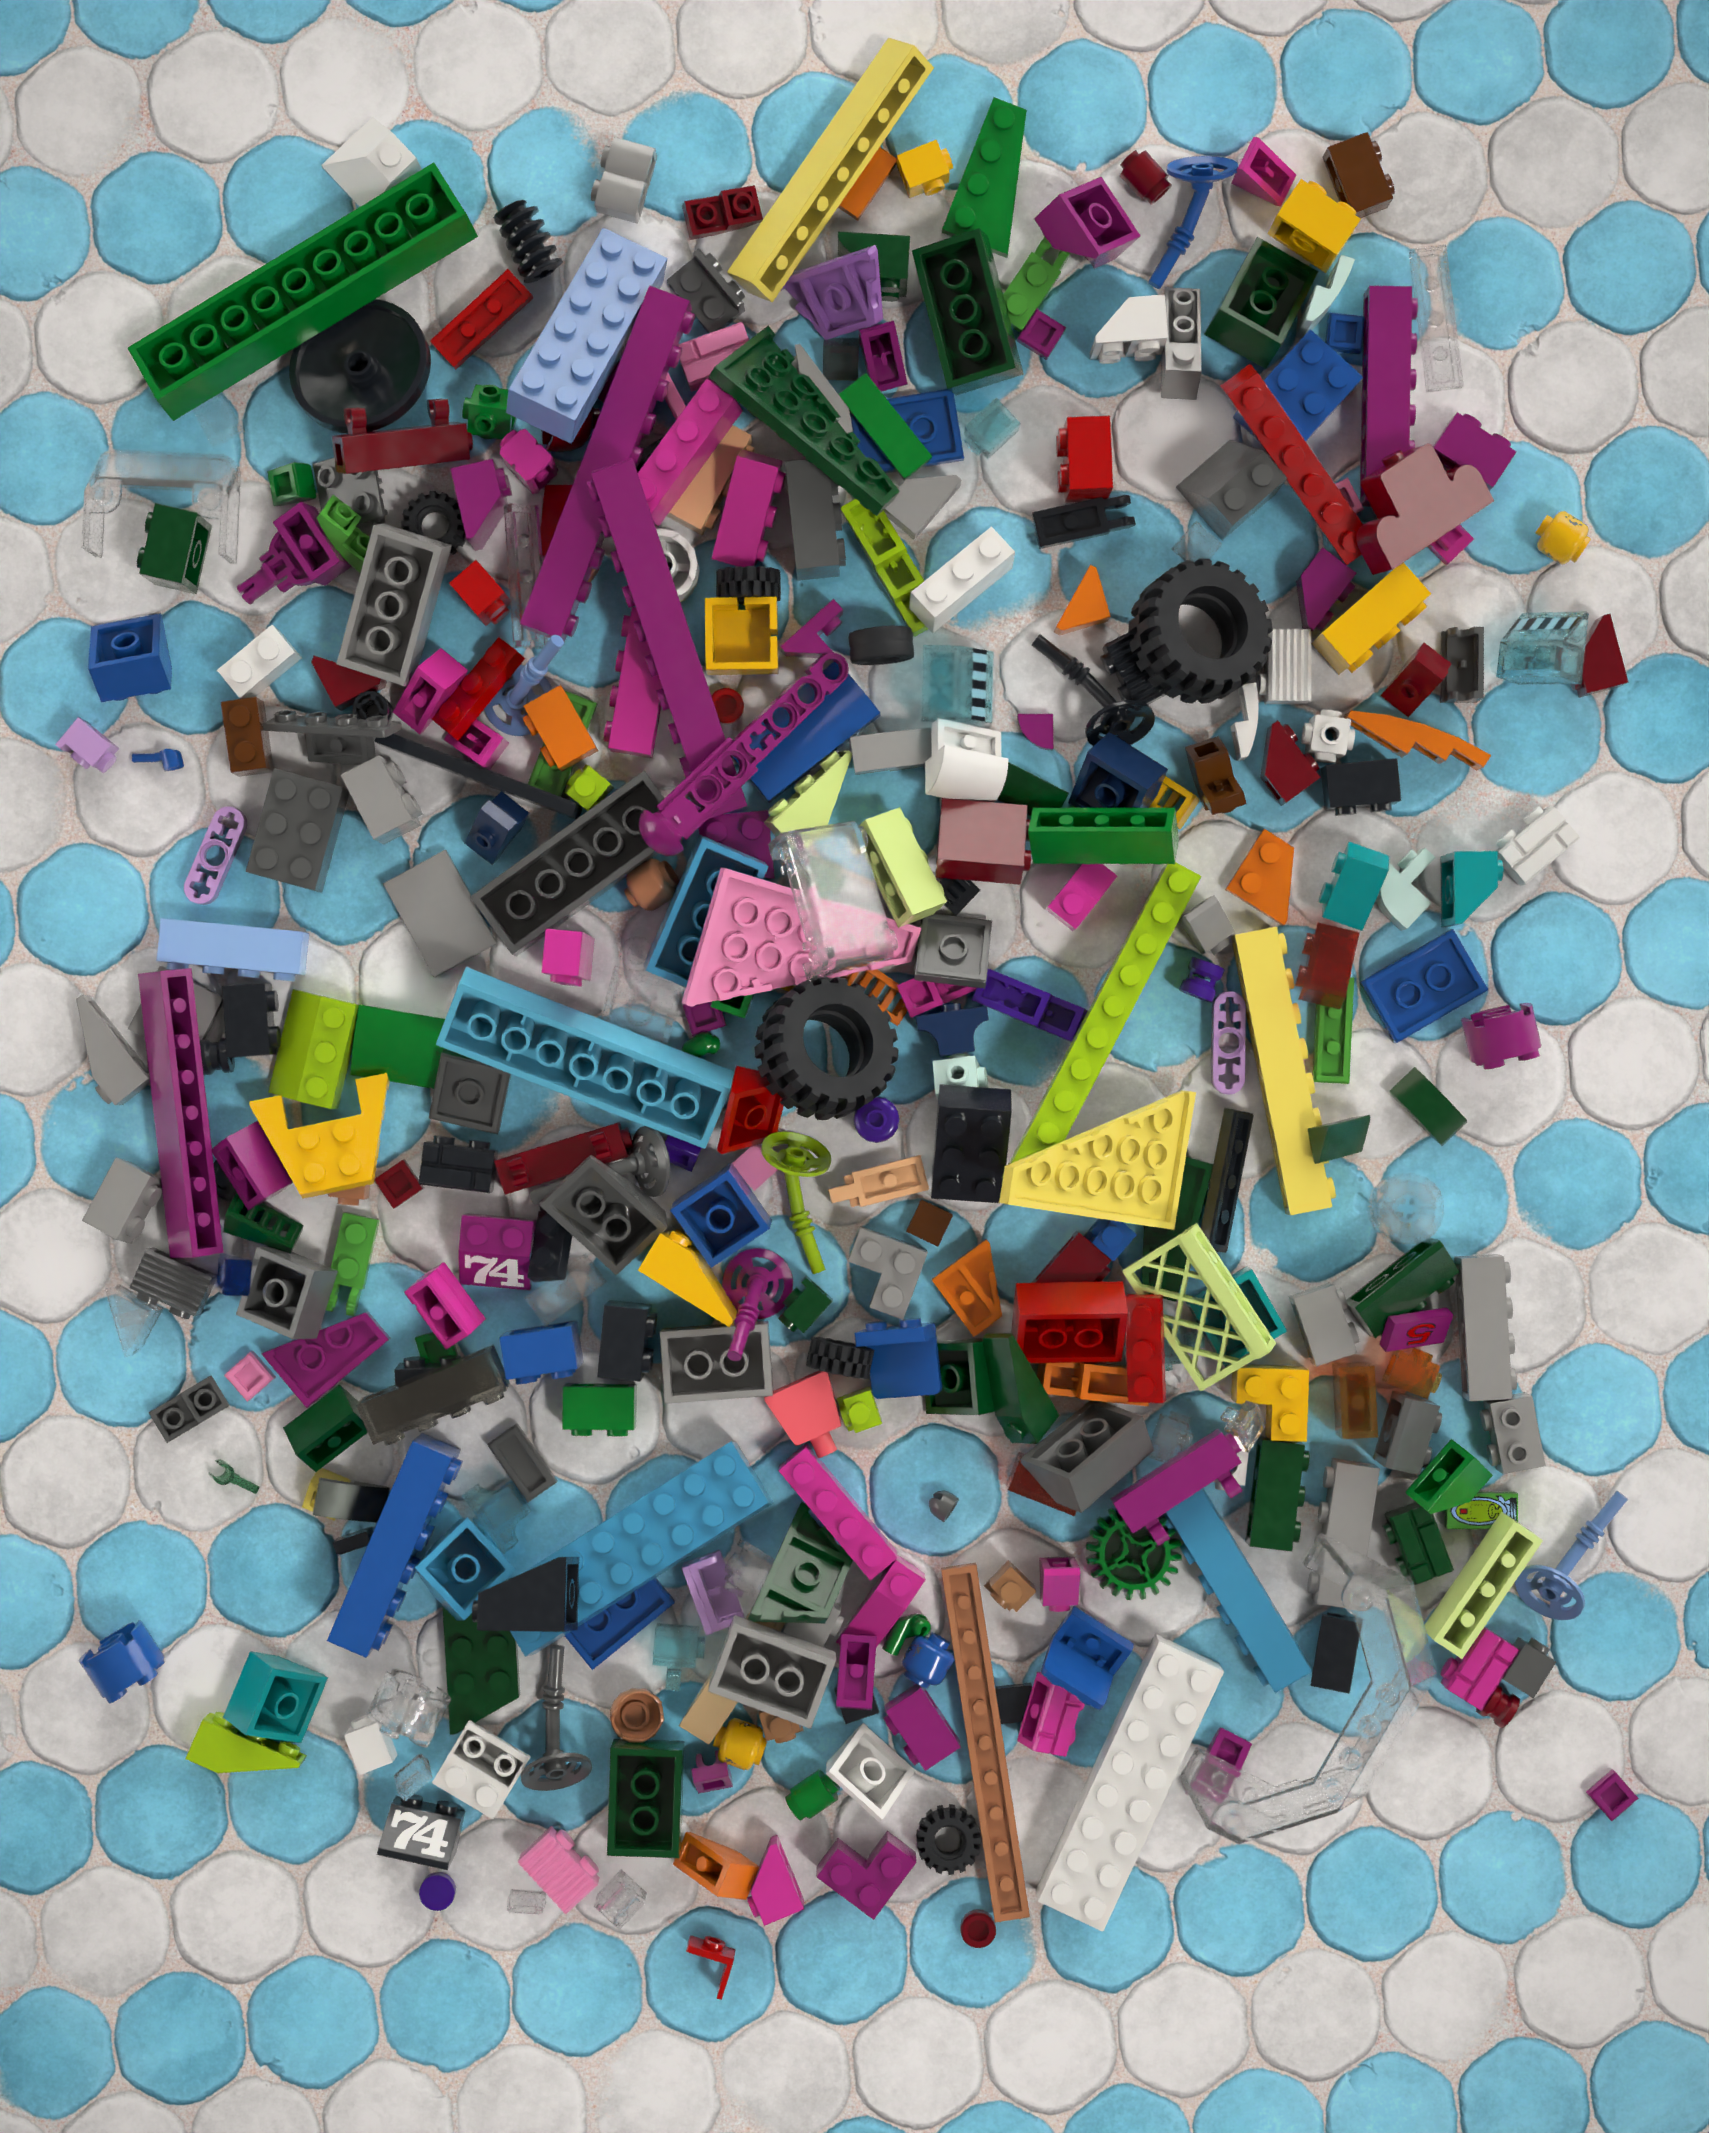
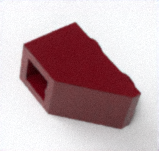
M1277 720L1267 728L1260 778L1282 806L1321 777L1316 772L1320 768L1315 759L1308 752L1303 754L1295 744L1298 738L1291 727L1287 724L1282 726Z

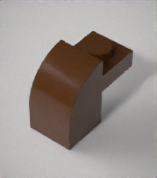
M1219 736L1185 747L1192 778L1205 811L1210 810L1212 815L1228 813L1236 807L1246 804L1244 791L1233 775L1228 750Z

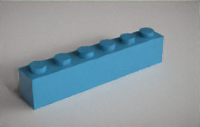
M1204 1488L1163 1514L1167 1519L1165 1525L1168 1530L1175 1529L1182 1538L1184 1544L1180 1546V1549L1189 1564L1191 1565L1196 1562L1203 1574L1198 1576L1203 1588L1208 1595L1215 1593L1221 1605L1216 1608L1227 1626L1233 1623L1240 1634L1235 1637V1640L1245 1656L1252 1654L1258 1665L1253 1669L1262 1685L1265 1687L1270 1684L1273 1691L1277 1693L1311 1673L1310 1663Z

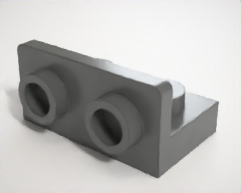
M698 248L693 252L694 258L668 278L667 284L677 296L690 301L691 313L695 314V318L709 334L727 327L745 312L744 302L742 301L745 295L733 280L727 283L720 272L723 269L711 253L705 256Z

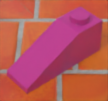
M898 1555V1558L884 1569L841 1634L877 1636V1648L925 1582V1573ZM841 1634L836 1640V1643L839 1645L841 1643Z

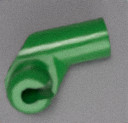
M701 1032L686 1041L681 1051L696 1057H701L707 1053L715 1054L720 1048V1040L709 1032Z

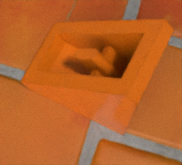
M1089 566L1058 622L1054 633L1064 635L1108 622L1110 619V612L1096 567Z

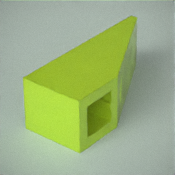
M210 1712L202 1720L185 1758L216 1773L299 1768L307 1755L301 1753L297 1745L288 1741L278 1743L269 1738L244 1735L223 1717L224 1713L215 1712L213 1714Z

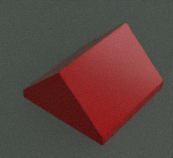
M736 1065L717 1151L720 1154L762 1144L768 1135L778 1132L784 1107L780 1103L782 1098L777 1093L774 1095L770 1093L767 1089V1086L770 1085L767 1077L761 1078L758 1070Z

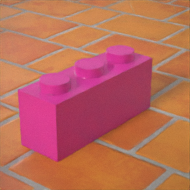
M741 449L738 453L711 559L741 567H755L758 561L764 562L769 541L763 540L766 527H773L778 507L772 506L775 492L781 494L786 478V473L781 471L782 460Z

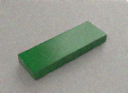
M866 373L838 394L848 406L849 412L904 481L932 459V455Z

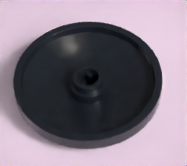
M375 299L293 349L289 366L291 388L296 400L305 413L324 428L348 434L344 409L359 407L365 408L366 432L375 431L401 418L420 398L430 374V348L420 326L408 312L393 303Z

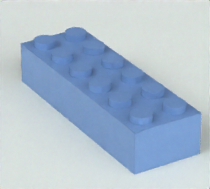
M602 228L509 387L506 413L572 444L625 350L649 285L658 289L661 288L668 258Z

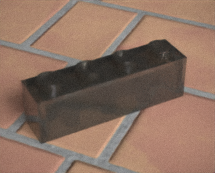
M493 1344L360 1399L356 1407L372 1444L375 1445L384 1441L385 1446L405 1438L404 1432L417 1428L418 1432H422L438 1424L437 1419L450 1414L452 1419L470 1412V1406L483 1401L485 1405H489L505 1397L503 1392L507 1391L510 1382L506 1380L504 1367Z

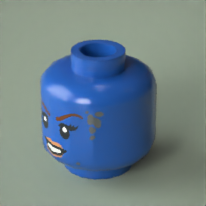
M933 1632L929 1637L916 1636L901 1661L906 1670L904 1675L914 1683L927 1689L930 1685L937 1686L941 1684L954 1662V1655L948 1649L950 1642Z

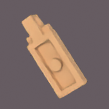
M921 1155L851 1172L850 1175L843 1176L845 1185L828 1189L831 1203L849 1199L851 1207L859 1205L864 1207L929 1190Z

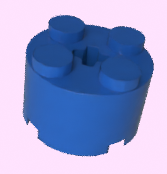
M141 1620L136 1625L132 1622L111 1633L99 1642L101 1645L98 1647L97 1653L93 1654L91 1649H89L79 1659V1663L102 1698H106L109 1704L123 1697L128 1692L126 1688L137 1682L139 1686H142L158 1675L156 1669L165 1663L163 1653Z

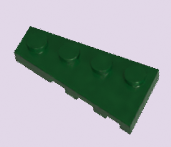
M1186 1157L1175 1229L1143 1225V1257L1183 1233L1195 1223L1199 1224L1210 1184L1213 1164ZM1179 1245L1168 1251L1165 1264L1185 1269L1187 1257ZM1161 1256L1154 1259L1153 1261L1160 1263ZM1143 1266L1142 1284L1155 1287L1159 1269ZM1164 1271L1161 1289L1179 1293L1183 1275ZM1163 1296L1164 1299L1177 1302V1299Z

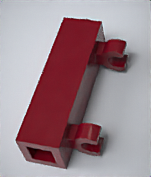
M448 399L427 400L431 425L366 432L367 418L365 408L344 409V416L348 434L332 436L336 472L350 474L470 460L469 451L473 449L472 434L467 432L466 423H449L450 410Z
M620 1122L501 1158L494 1162L504 1194L506 1195L564 1177L572 1173L590 1155L604 1164L629 1157L628 1149L633 1148L628 1127L622 1129Z

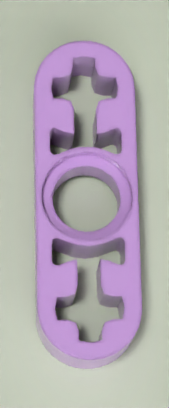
M228 806L220 808L214 814L184 883L185 895L193 903L207 905L218 897L247 829V818L242 811ZM233 813L235 814L234 821L239 824L237 829L230 828L225 838L233 840L229 846L223 841L213 839L215 833L223 836L226 826L221 821L223 817L230 818ZM213 846H221L225 851V860L218 866L210 865L206 859L207 851ZM201 865L209 871L219 872L217 878L209 875L206 881V886L210 888L209 894H201L200 898L196 897L198 891L193 886L195 882L202 883L206 876V873L199 872Z
M1232 991L1219 994L1212 1003L1211 1083L1215 1090L1222 1094H1235L1242 1089L1245 1083L1246 1004L1241 995ZM1226 997H1230L1233 1004H1238V1011H1234L1231 1014V1023L1239 1022V1029L1234 1027L1218 1028V1022L1226 1023V1012L1219 1009L1220 1004L1226 1003ZM1227 1032L1234 1034L1238 1039L1237 1049L1230 1054L1224 1053L1218 1044L1221 1035ZM1218 1057L1223 1059L1238 1057V1065L1231 1063V1074L1237 1075V1082L1231 1083L1230 1089L1225 1088V1083L1219 1082V1075H1223L1226 1072V1063L1218 1065Z

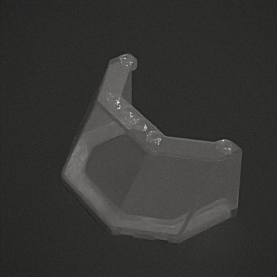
M1321 1532L1303 1564L1309 1570L1343 1587L1341 1601L1345 1609L1354 1615L1371 1681L1315 1777L1303 1781L1296 1779L1274 1786L1196 1747L1179 1778L1206 1828L1237 1844L1338 1813L1367 1795L1437 1675L1413 1581Z

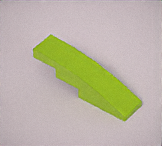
M857 499L842 506L841 511L906 625L912 629L913 636L916 637L928 630L921 620L909 609L911 592L923 583L924 579L907 553L904 543L884 510L876 516L870 510L864 508Z

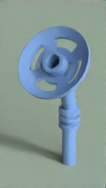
M552 635L536 657L530 658L525 666L520 665L512 674L513 679L503 685L484 709L489 721L501 732L512 736L531 734L527 726L524 725L522 718L528 713L522 715L521 711L525 710L523 705L543 695H535L531 688L532 686H536L539 683L544 694L552 690L549 681L544 675L548 672V664L564 645V641L560 636ZM511 685L515 686L507 693V696L503 695L508 687ZM501 704L503 710L512 716L511 725L504 723L497 717L493 706Z
M1616 1491L1592 1521L1588 1520L1586 1522L1587 1527L1580 1529L1582 1534L1577 1533L1575 1535L1577 1540L1555 1569L1542 1565H1531L1524 1568L1515 1581V1587L1518 1595L1526 1605L1537 1613L1556 1620H1571L1581 1614L1585 1605L1584 1595L1579 1586L1568 1575L1587 1549L1594 1548L1593 1542L1598 1543V1536L1603 1537L1605 1534L1603 1532L1604 1528L1628 1501V1498L1619 1491ZM1537 1572L1532 1579H1527L1529 1574ZM1541 1577H1545L1544 1581L1538 1579ZM1537 1589L1540 1596L1549 1601L1550 1605L1536 1597L1531 1590ZM1563 1591L1567 1593L1566 1596L1560 1597ZM1572 1597L1576 1600L1574 1605L1563 1607V1605L1571 1601Z

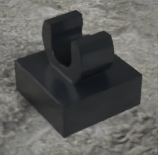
M943 878L940 881L947 900L944 906L955 916L980 891L971 880Z

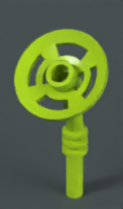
M796 1132L772 1133L762 1142V1155L770 1165L784 1172L791 1210L789 1220L794 1221L792 1228L797 1229L794 1234L799 1236L812 1274L822 1272L826 1269L813 1235L815 1227L810 1226L813 1222L812 1218L807 1217L810 1215V1212L805 1211L799 1176L812 1177L825 1173L831 1164L830 1152L822 1143L804 1134ZM780 1144H788V1148L782 1149L778 1153L772 1149ZM801 1147H804V1148L810 1150V1151L813 1152L818 1158H815L809 1151H807V1150H805V1149H803V1148H801ZM810 1168H818L814 1171L807 1172L808 1170H810Z

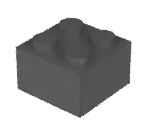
M257 1247L236 1315L291 1339H315L318 1336L338 1271L294 1252L290 1254L271 1247Z

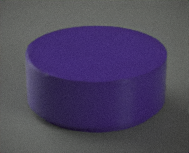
M442 1872L428 1875L423 1880L419 1889V1897L422 1904L433 1911H441L449 1907L456 1895L454 1880Z

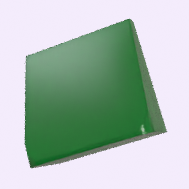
M293 462L267 471L273 506L310 501L317 497L311 465Z

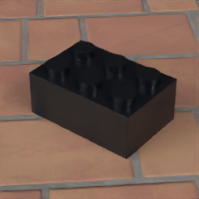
M939 1084L931 1177V1199L999 1203L1003 1181L1001 1177L1007 1163L1012 1113L1011 1089Z

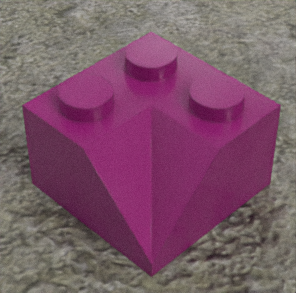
M1102 177L1059 194L1034 218L1044 237L1054 249L1085 256L1094 269L1115 260L1141 237Z

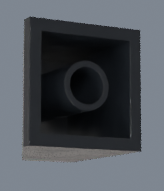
M580 1557L555 1558L479 1592L478 1600H474L472 1605V1620L477 1622V1630L543 1632L578 1630Z

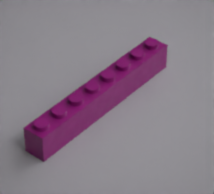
M192 968L138 974L170 1258H195L224 1253Z

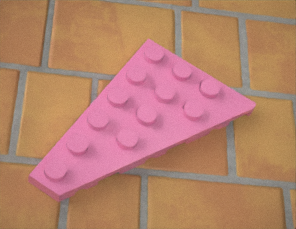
M721 867L682 1004L695 1006L697 1004L717 1000L722 1001L737 996H747L771 991L776 988L798 985L806 980L812 981L816 977L827 976L831 979L851 973L880 969L885 966L912 962L921 928L910 924L898 928L893 919Z

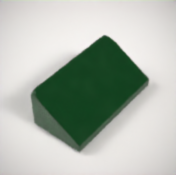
M1008 762L1006 780L997 800L1007 804L1027 805V815L1031 816L1033 808H1062L1069 793Z
M1370 1115L1352 1117L1308 1128L1314 1163L1317 1164L1362 1152L1370 1124Z

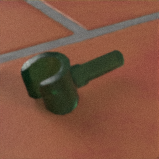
M215 1460L217 1464L225 1468L221 1476H214L212 1473H208L215 1482L220 1485L232 1483L254 1494L258 1492L260 1486L234 1473V1469L224 1460Z

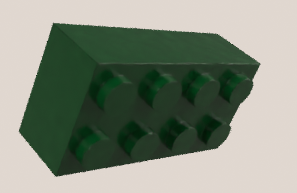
M978 228L912 250L947 389L957 396L1023 375L988 236Z

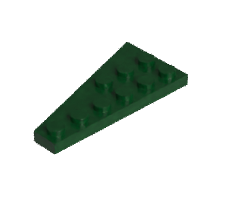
M769 325L714 367L709 376L711 380L747 408L753 416L759 418L771 428L778 437L788 442L800 452L807 461L813 463L829 476L835 484L841 486L857 499L864 508L877 516L895 500L900 490L875 459L865 457L858 448L860 440L853 431L846 433L838 423L841 416L809 376L800 374L792 365L795 358L788 349L781 351L773 341L776 334Z

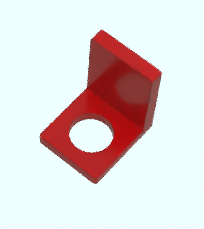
M690 1935L686 1952L725 1964L717 1991V1999L722 2000L734 1962L736 1949L725 1946L724 1941L715 1937L706 1936L704 1939Z

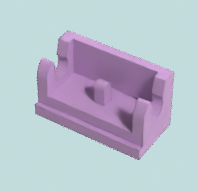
M720 1550L683 1563L682 1571L706 1636L730 1627L734 1615L744 1618V1613Z

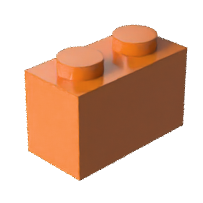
M561 685L523 705L528 714L522 718L532 736L538 733L541 736L545 746L540 748L550 767L557 765L562 772L599 751Z

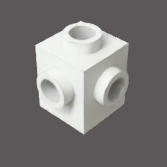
M1321 710L1320 715H1314L1309 719V723H1304L1301 743L1306 744L1305 753L1308 752L1310 755L1315 756L1314 759L1318 762L1336 763V759H1341L1346 755L1347 750L1352 751L1355 729H1350L1351 719L1342 718V712L1333 710ZM1326 729L1336 731L1335 741H1330L1325 737Z

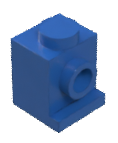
M1098 1219L1085 1233L1084 1237L1114 1262L1137 1234L1123 1222Z

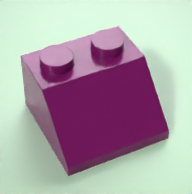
M493 459L450 468L466 539L475 551L483 549L509 508L506 497L512 496L508 475H505L504 468L497 467Z

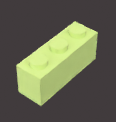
M900 807L865 819L852 832L898 928L933 915L947 902L944 896V889L940 882L936 880L929 866L928 857L920 848L913 834L912 825L905 818Z

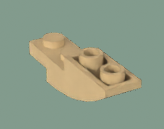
M752 1608L750 1609V1611H749V1613L747 1614V1616H746L745 1619L748 1620V1616H749V1614H750ZM756 1622L777 1631H781L785 1622ZM714 1668L678 1725L708 1745L738 1703L708 1692L709 1681Z

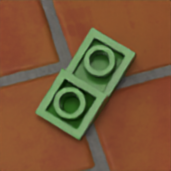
M332 495L317 516V520L334 548L354 569L361 573L370 537L356 527L362 517L335 495Z

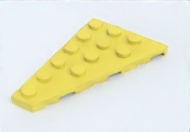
M1181 1090L1006 1165L999 1203L1174 1230L1196 1092Z

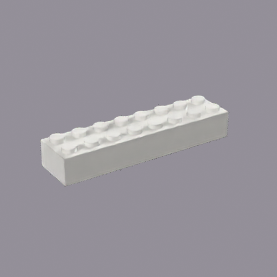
M1154 1635L1035 1890L1038 1902L1102 1932L1104 1931L1223 1676L1224 1670L1219 1663L1160 1635Z

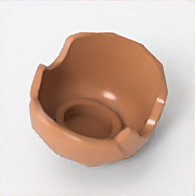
M631 1688L620 1693L613 1701L610 1709V1721L616 1735L629 1743H643L654 1737L664 1721L663 1707L660 1699L644 1688Z

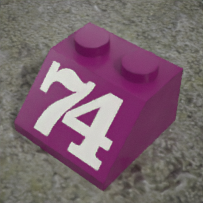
M470 1213L463 1214L461 1217L458 1250L460 1284L531 1291L532 1281L527 1276L537 1220Z

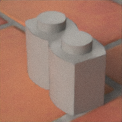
M617 137L613 138L611 146L606 145L604 147L600 165L605 170L601 180L596 179L594 181L591 191V201H595L597 213L638 224L657 160L655 148Z

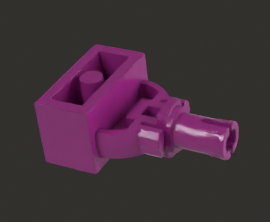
M299 502L273 521L278 532L272 538L269 550L259 557V560L263 563L261 564V569L246 581L237 585L238 592L244 593L242 598L248 604H253L255 600L275 586L283 593L293 586H307L313 583L326 586L352 567L334 548L317 520L319 512L316 507Z

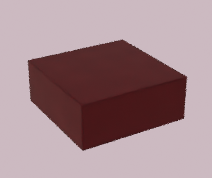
M405 1159L374 1179L393 1209L425 1189L423 1185H419V1179Z

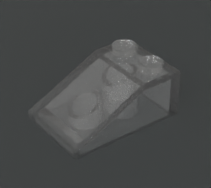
M615 966L600 1019L669 1046L686 987Z

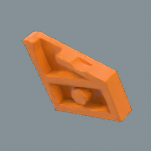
M1263 829L1225 890L1284 926L1288 919L1294 847L1266 829Z
M987 1239L931 1279L973 1337L1002 1317L991 1247Z

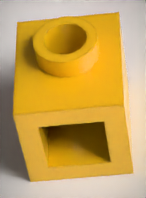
M937 139L897 155L896 166L909 198L924 192L926 196L936 194L945 188L944 184L949 183V170L953 169V164L947 149L941 150Z

